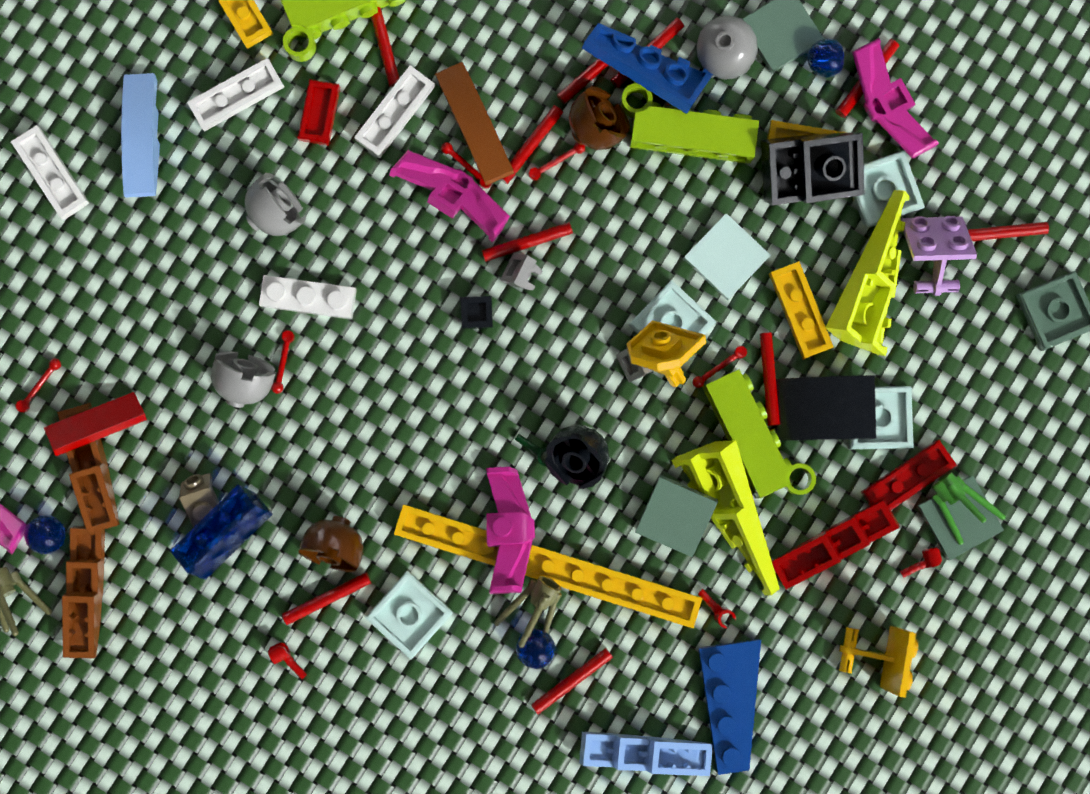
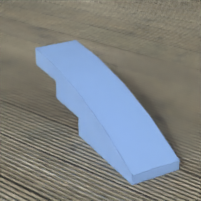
M154 73L124 75L121 146L123 194L125 198L156 196L160 144L157 139L159 112L156 108L157 78Z
M582 732L579 764L582 766L613 767L617 770L648 771L651 774L710 776L713 744L650 736Z

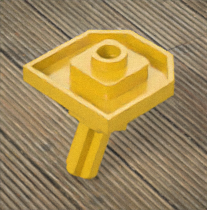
M652 320L626 344L627 352L632 364L664 374L670 385L677 387L686 381L681 366L706 343V335Z

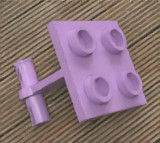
M919 216L902 218L901 221L905 222L903 232L913 261L934 260L932 281H914V293H932L933 296H940L941 293L947 292L959 293V280H943L947 260L976 259L977 252L963 217L925 218Z

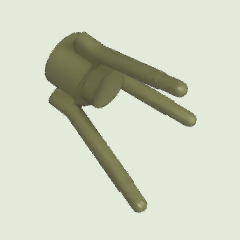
M7 567L0 568V623L4 632L11 630L12 635L17 636L19 632L5 600V597L16 591L14 588L15 584L47 615H51L52 610L21 579L17 571L10 573Z
M540 576L537 581L531 579L526 589L494 621V625L499 626L531 595L530 602L536 606V609L518 646L521 648L525 646L542 610L547 608L548 612L542 633L544 635L548 634L557 603L562 596L560 585L544 576Z

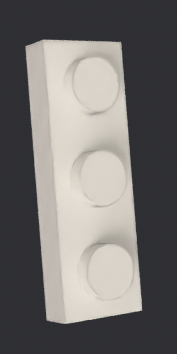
M266 58L187 103L205 132L284 88V85L270 60Z
M409 66L355 135L354 139L378 158H381L435 88V84L412 66Z
M34 126L11 141L61 219H67L90 204L39 126Z
M263 275L259 306L352 320L357 289L354 287Z

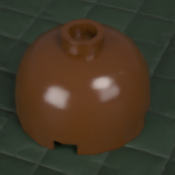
M589 87L572 103L568 118L572 136L577 143L593 150H606L617 145L627 136L625 134L630 131V125L619 103L613 106L607 100L611 95L598 87Z
M333 516L332 520L318 521L306 530L298 553L319 565L321 561L332 564L330 568L334 570L356 572L361 563L364 549L362 537L357 530L350 526L351 522L346 518Z

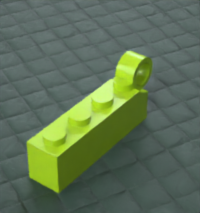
M281 0L292 26L284 34L283 46L291 59L298 62L307 61L315 54V39L319 38L323 32L332 28L334 30L345 28L354 19L372 17L378 12L377 7L384 8L388 5L395 7L401 5L406 0ZM306 37L309 39V44L305 50L301 52L291 50V43L295 38Z
M638 83L630 84L624 89L621 107L627 116L634 118L630 148L751 164L754 159L759 120H752L750 115L735 114L733 117L722 116L721 112L716 110H704L703 113L693 112L691 109L686 114L674 106L673 109L660 107L659 103L652 102V93ZM632 93H640L645 97L647 103L644 107L635 109L629 106L626 98Z
M740 369L702 387L727 440H736L748 483L756 499H761L782 488H785L794 495L807 494L814 488L816 475L810 466L802 463L791 464L787 457L782 458L778 449L781 446L780 439L774 429L769 431L764 420L768 418L767 413L760 401L755 402L750 392L754 390V387L747 373L742 375ZM797 468L805 471L808 476V483L801 490L795 489L790 483V474Z

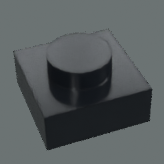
M492 296L460 297L462 330L493 328Z

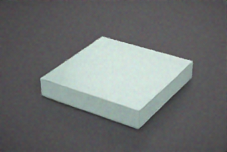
M904 151L864 164L865 195L853 196L865 229L877 225L894 190H905L909 195V201L904 202L901 217L925 208Z
M726 213L683 259L728 301L771 255Z
M671 280L633 319L629 326L638 334L653 320L705 334L716 321Z
M911 386L875 387L876 439L849 440V449L914 448Z
M407 570L365 618L409 659H412L453 614V611Z

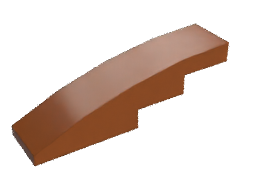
M458 63L435 73L485 185L487 186L514 174L505 150L464 63Z
M91 403L57 412L59 420L61 421L89 410L92 406ZM98 439L66 452L72 470L69 477L87 534L119 525L115 496L102 440Z
M73 526L70 528V560L66 562V593L62 596L63 658H95L97 656L103 598L105 529L87 534L85 526Z

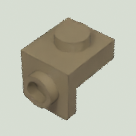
M210 473L192 475L183 481L180 486L179 498L193 528L222 519L224 516V511L212 487L213 478Z

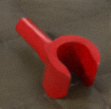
M937 547L922 550L924 560L901 570L902 577L905 578L921 569L939 566L942 562L940 550Z
M704 589L698 593L714 612V620L721 627L727 629L721 622V617L725 613H729L736 620L735 614L730 609L721 607Z
M280 642L269 648L268 655L274 664L284 660L301 680L307 675L294 661L285 643Z

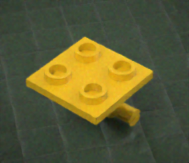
M890 626L886 652L883 654L856 648L859 629L846 627L844 644L840 645L839 652H842L838 671L852 673L854 655L884 660L880 688L905 698L906 691L911 688L913 674L910 671L912 658H915L918 651V641L915 639L916 633L896 626Z

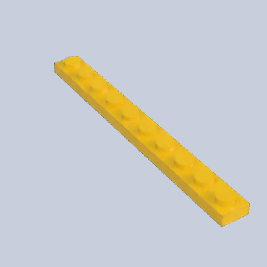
M403 504L394 531V535L495 566L499 547H488L487 530ZM536 545L531 546L525 576L537 580L540 576H544L555 581L560 587L694 628L703 598Z

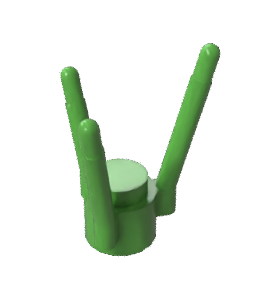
M950 472L932 486V489L936 492L932 498L939 505L959 545H962L964 541L945 503L946 501L953 505L960 500L980 522L985 523L986 517L965 496L967 493L999 519L1004 520L1006 518L994 505L965 484L959 475L956 477Z

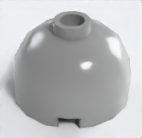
M730 15L720 16L708 22L700 31L696 44L697 57L703 69L705 68L713 76L723 80L734 79L745 74L751 68L758 53L757 37L752 27L741 18Z
M264 173L250 186L245 195V210L248 214L246 216L247 222L254 230H261L268 235H287L305 222L306 217L300 218L299 212L303 210L302 205L283 181L276 184L271 180L275 175Z
M239 352L217 353L212 365L211 381L216 392L226 399L228 405L241 408L245 404L261 401L268 395L276 374L273 365L252 355H248V360L237 358Z

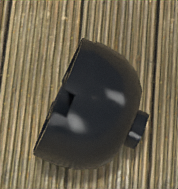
M572 425L563 428L551 439L546 448L547 457L545 462L552 476L562 484L568 486L570 482L579 485V489L589 488L597 484L606 471L610 458L608 445L603 436L595 429L586 425Z

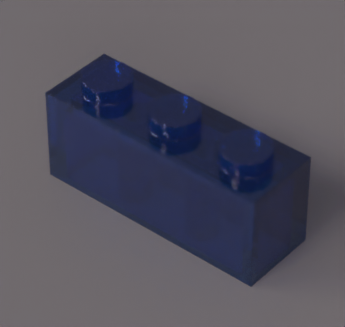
M238 484L170 552L188 574L206 580L273 513L255 492Z

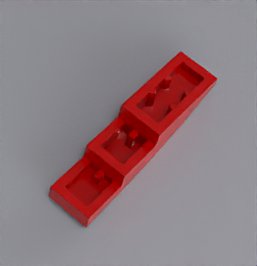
M882 499L772 560L773 568L785 589H788L841 562L843 558L869 546L871 542L898 529L900 525L885 499Z

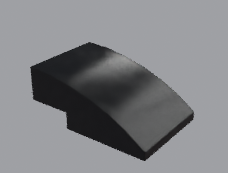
M830 133L761 140L763 193L766 203L772 206L800 201L813 203L865 195L863 133Z
M875 375L776 379L780 425H775V432L780 441L876 439Z

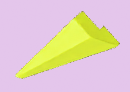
M905 190L893 191L825 327L840 341L881 356H886L888 348L883 346L885 328L891 327L892 319L887 318V311L890 300L895 298L901 257V250L896 249L898 233L905 229V222L900 221L904 202L909 201V195Z
M736 440L715 441L672 459L671 461L675 468L681 466L690 479V482L687 484L690 488L718 499L711 519L731 548L737 547L747 560L744 564L747 571L751 572L754 570L764 586L762 589L763 594L773 595L780 588Z

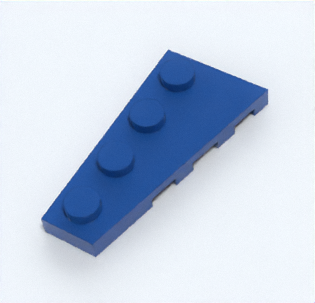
M600 23L597 24L582 46V49L592 54L595 58L600 59L686 114L713 75L705 68L703 71H699L690 67V61L678 57L677 61L663 56L661 55L662 49L655 46L642 47L637 45L635 38Z
M761 639L698 647L718 775L750 770Z

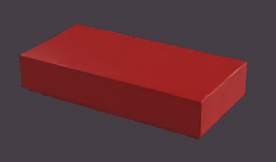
M309 79L298 133L299 141L329 146L341 88L339 84Z

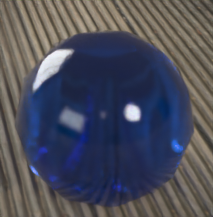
M829 38L815 42L808 51L807 61L810 70L820 77L829 78L836 76L842 71L844 65L843 46L837 40Z
M40 515L26 526L24 537L27 546L32 551L44 555L57 551L64 544L66 533L64 525L56 517Z
M533 629L525 646L522 648L518 646L522 635L520 636L516 644V654L524 666L531 669H540L551 663L555 656L556 647L550 634L543 630Z

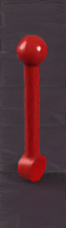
M445 142L442 144L441 151L444 154H450L476 177L483 189L491 187L492 183L486 186L481 174L453 150L451 143Z
M575 143L571 150L540 168H531L529 170L530 179L538 180L541 173L576 153H583L585 146Z
M289 330L282 333L284 344L276 382L271 387L272 392L275 394L283 391L282 378L289 345L295 339L294 334Z
M743 346L737 347L734 354L707 373L694 377L692 381L693 386L696 388L703 387L707 379L737 358H744L747 355V349Z
M54 358L49 361V368L24 400H19L16 403V409L19 412H27L30 409V401L54 370L60 369L61 362L59 359Z

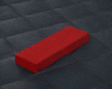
M132 392L43 428L55 456H59L147 419L135 392Z
M935 440L866 487L861 493L870 506L885 499L892 510L957 466V464L941 441Z

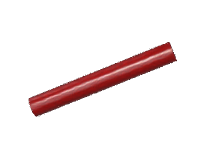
M377 7L378 12L371 19L389 87H393L400 78L381 7Z
M675 18L647 46L650 47L652 45L661 49L685 27L683 22L679 18ZM618 72L610 80L619 89L629 78Z
M889 39L882 49L885 64H887L900 46L893 39ZM860 79L836 109V113L842 118H846L863 95Z
M596 59L557 94L559 100L566 104L603 71L608 64L600 59Z
M554 105L515 154L510 161L514 174L500 179L502 182L508 185L563 114L559 107Z
M567 222L484 249L482 253L485 262L573 234L570 223Z
M1048 222L997 226L968 229L972 241L1048 234L1049 224Z
M760 333L766 413L768 416L767 425H780L772 333Z
M365 572L283 613L282 618L286 625H289L371 584V579L368 573Z
M604 648L531 704L532 708L539 715L613 658L607 648Z

